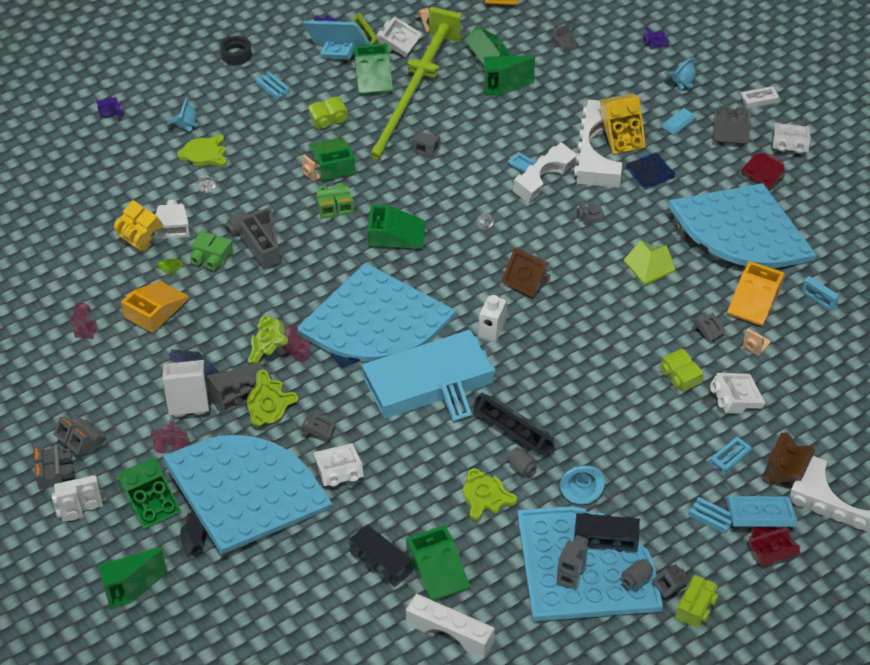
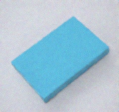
M727 496V506L733 526H797V518L789 497Z

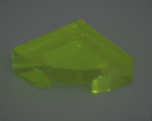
M174 258L165 259L157 263V268L170 276L184 266L182 260Z

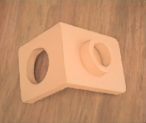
M429 8L419 10L420 14L414 15V17H421L425 31L429 32V26L427 25Z
M303 155V173L313 181L318 180L320 175L316 174L315 163L306 155Z
M747 329L745 331L743 347L759 356L770 345L771 341Z

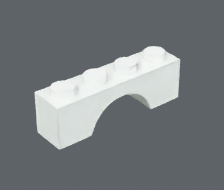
M562 142L556 147H551L548 154L542 155L536 164L530 165L524 174H519L515 178L512 191L529 204L541 192L543 182L540 176L548 172L563 175L574 166L577 154Z
M416 594L406 609L407 625L425 633L431 629L444 631L456 638L464 650L485 659L494 643V627Z

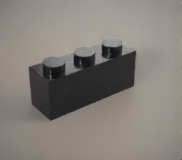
M576 513L574 539L576 535L588 539L587 547L638 552L639 518Z
M368 524L349 539L352 556L362 560L366 567L378 573L384 582L396 587L413 572V560Z

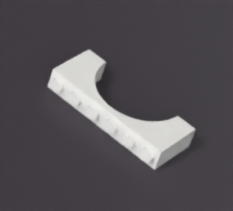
M588 100L587 107L584 106L583 117L585 118H582L581 128H584V130L580 129L579 140H582V142L579 141L578 152L580 153H577L576 164H579V166L575 165L574 176H577V184L620 188L622 163L602 157L590 145L592 138L605 131L601 115L600 101Z
M813 456L803 479L795 481L791 489V503L814 511L817 514L833 518L838 522L854 526L857 529L870 532V510L858 509L841 501L828 486L825 476L827 461Z

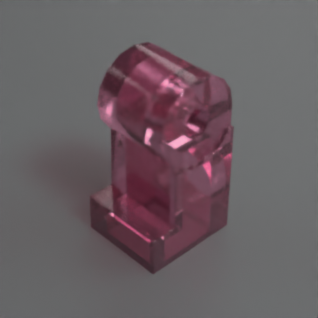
M85 303L75 304L74 312L71 315L74 337L94 339L97 322L91 321V308Z
M292 324L284 329V335L288 337V342L281 347L296 361L305 362L310 358V344L307 340L301 339L298 336V328Z

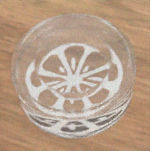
M203 176L197 181L199 191L204 193L212 192L216 187L215 179L211 176Z
M484 213L477 218L475 224L479 230H487L493 225L494 218L490 213Z

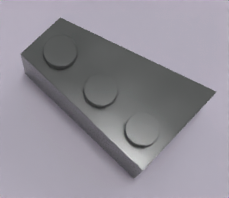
M271 206L238 219L239 235L262 268L266 269L280 263L279 246Z
M261 363L207 375L211 402L222 416L247 404V398L256 385V373L262 369L266 370Z

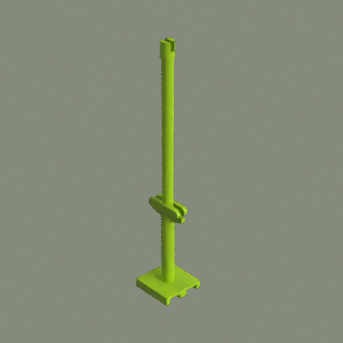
M430 7L429 33L430 36L434 37L421 60L409 59L407 62L408 71L415 74L377 144L373 147L370 153L371 158L378 160L381 157L385 145L423 75L436 77V71H439V66L431 62L443 39L461 43L463 36H461L462 14Z

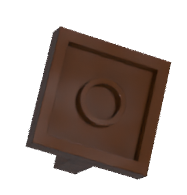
M515 247L501 282L531 297H536L541 283L548 282L551 275L546 273L549 262Z
M788 432L781 433L767 461L769 467L763 479L767 484L802 480L815 449L812 445L797 446Z

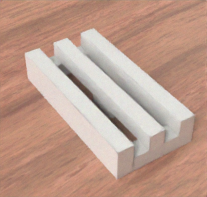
M773 86L741 92L740 97L743 103L746 104V108L779 102V96Z

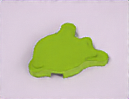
M217 134L211 138L193 139L178 151V159L193 162L194 166L216 165L225 167L227 160L223 156L226 153V148L220 146L224 142V136Z
M267 314L261 317L257 326L260 330L256 337L252 335L251 338L252 352L248 358V362L251 365L257 364L264 354L269 356L278 346H284L288 342V337L284 335V324L280 320H275Z
M263 369L256 373V385L247 398L250 422L255 427L276 422L283 416L288 405L298 401V395L295 392L283 393L281 391L282 382L271 380L267 371Z
M475 468L467 472L466 484L463 487V497L471 508V520H480L486 509L496 514L503 506H514L517 504V496L506 491L502 482L495 475L494 478L485 476L484 472Z

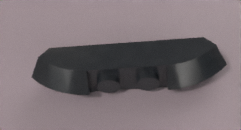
M483 392L475 398L474 412L542 455L556 450L554 438L528 418Z
M192 508L191 513H187L186 524L181 527L180 539L186 554L197 557L204 551L207 531Z

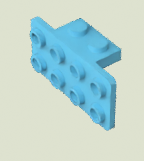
M303 21L302 23L315 44L324 45L320 53L322 58L350 59L354 52V46L370 44L359 25L355 22Z

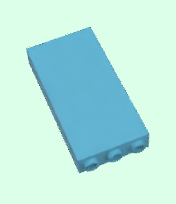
M471 330L362 364L363 379L384 419L444 400L440 383L459 377L465 393L492 384L495 374L494 365L488 362L485 350L480 348L477 336H473ZM453 383L455 393L459 395L456 384ZM447 385L446 387H447L449 396L452 397V396H451V393H450V390H449V387H448V385Z

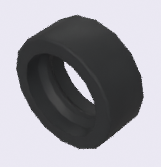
M238 35L225 38L220 44L221 59L229 65H242L248 62L252 57L251 42L247 38ZM234 48L244 49L238 53L228 52Z

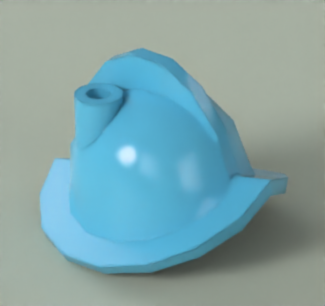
M693 57L687 59L676 71L665 72V75L669 74L680 89L684 87L693 88V80L696 75L694 67L696 59Z
M189 97L185 98L181 113L167 121V125L173 123L188 132L191 131L193 126L196 128L199 126L196 122V111L188 103Z
M575 466L567 471L560 481V489L564 497L573 503L581 505L590 504L597 500L605 487L604 474L592 466Z

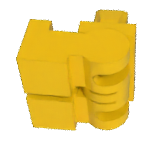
M132 200L124 209V214L116 220L114 229L120 238L139 251H146L151 245L152 233L156 229L160 230L163 227V223L155 214Z

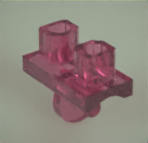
M170 420L168 426H161V431H151L150 437L153 440L155 452H166L167 443L173 444V452L190 444L188 433L182 432V426H175L174 420Z

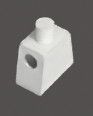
M171 199L167 201V205L158 206L156 216L163 223V227L160 230L156 229L154 231L155 239L190 237L188 220L183 204H177L176 200Z
M496 295L487 297L479 315L478 338L496 343L508 317L506 300Z

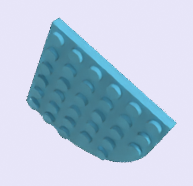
M763 183L669 200L668 207L688 235L696 243H702L708 247L710 253L722 259L747 266L748 262L751 261L769 268L785 267L815 261L816 253Z
M365 263L296 328V334L336 356L348 359L349 357L358 358L362 362H371L431 342L456 316V310Z
M243 435L218 436L197 442L163 456V462L221 555L329 510L332 507L331 501L311 471L298 457L282 446L261 438Z
M578 507L518 510L517 516L533 622L662 611L663 605L660 591L651 581L657 576L655 566L647 548H644L640 541L638 552L588 547L586 571L580 574V583L577 590L556 583L558 558L567 541H574L576 513L606 514L600 512L595 514L587 512L585 508ZM646 559L649 561L654 569L651 578L636 590L627 588L622 582V572L637 560Z

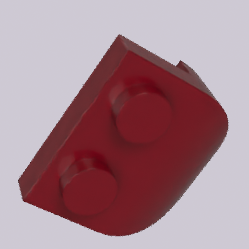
M758 153L748 161L741 170V173L757 184L763 183L767 190L771 191L779 180L783 181L785 166L782 160L771 154Z
M758 526L752 530V535L749 536L750 553L762 566L800 554V546L790 537L787 527L779 529L772 528V526Z

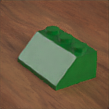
M479 25L465 39L469 44L468 48L476 54V59L483 64L484 56H513L497 35Z

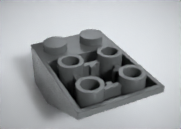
M728 106L714 107L713 141L749 143L751 127L749 110H746L744 107H736V109H729Z

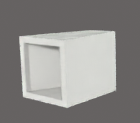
M204 360L164 364L163 383L169 416L182 417L188 413L201 415L209 411Z

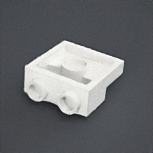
M394 16L391 21H386L383 26L384 30H380L376 36L379 39V44L387 43L389 53L393 49L406 57L422 33Z
M774 123L773 148L778 151L808 152L810 144L809 126Z
M717 373L710 384L711 392L716 393L718 405L724 409L725 413H743L746 408L762 409L765 405V401L750 374Z
M352 443L313 452L319 476L324 486H336L340 482L356 481L360 477H364L361 460Z
M96 475L54 484L55 493H52V500L57 518L62 517L63 522L83 518L84 510H92L103 506Z

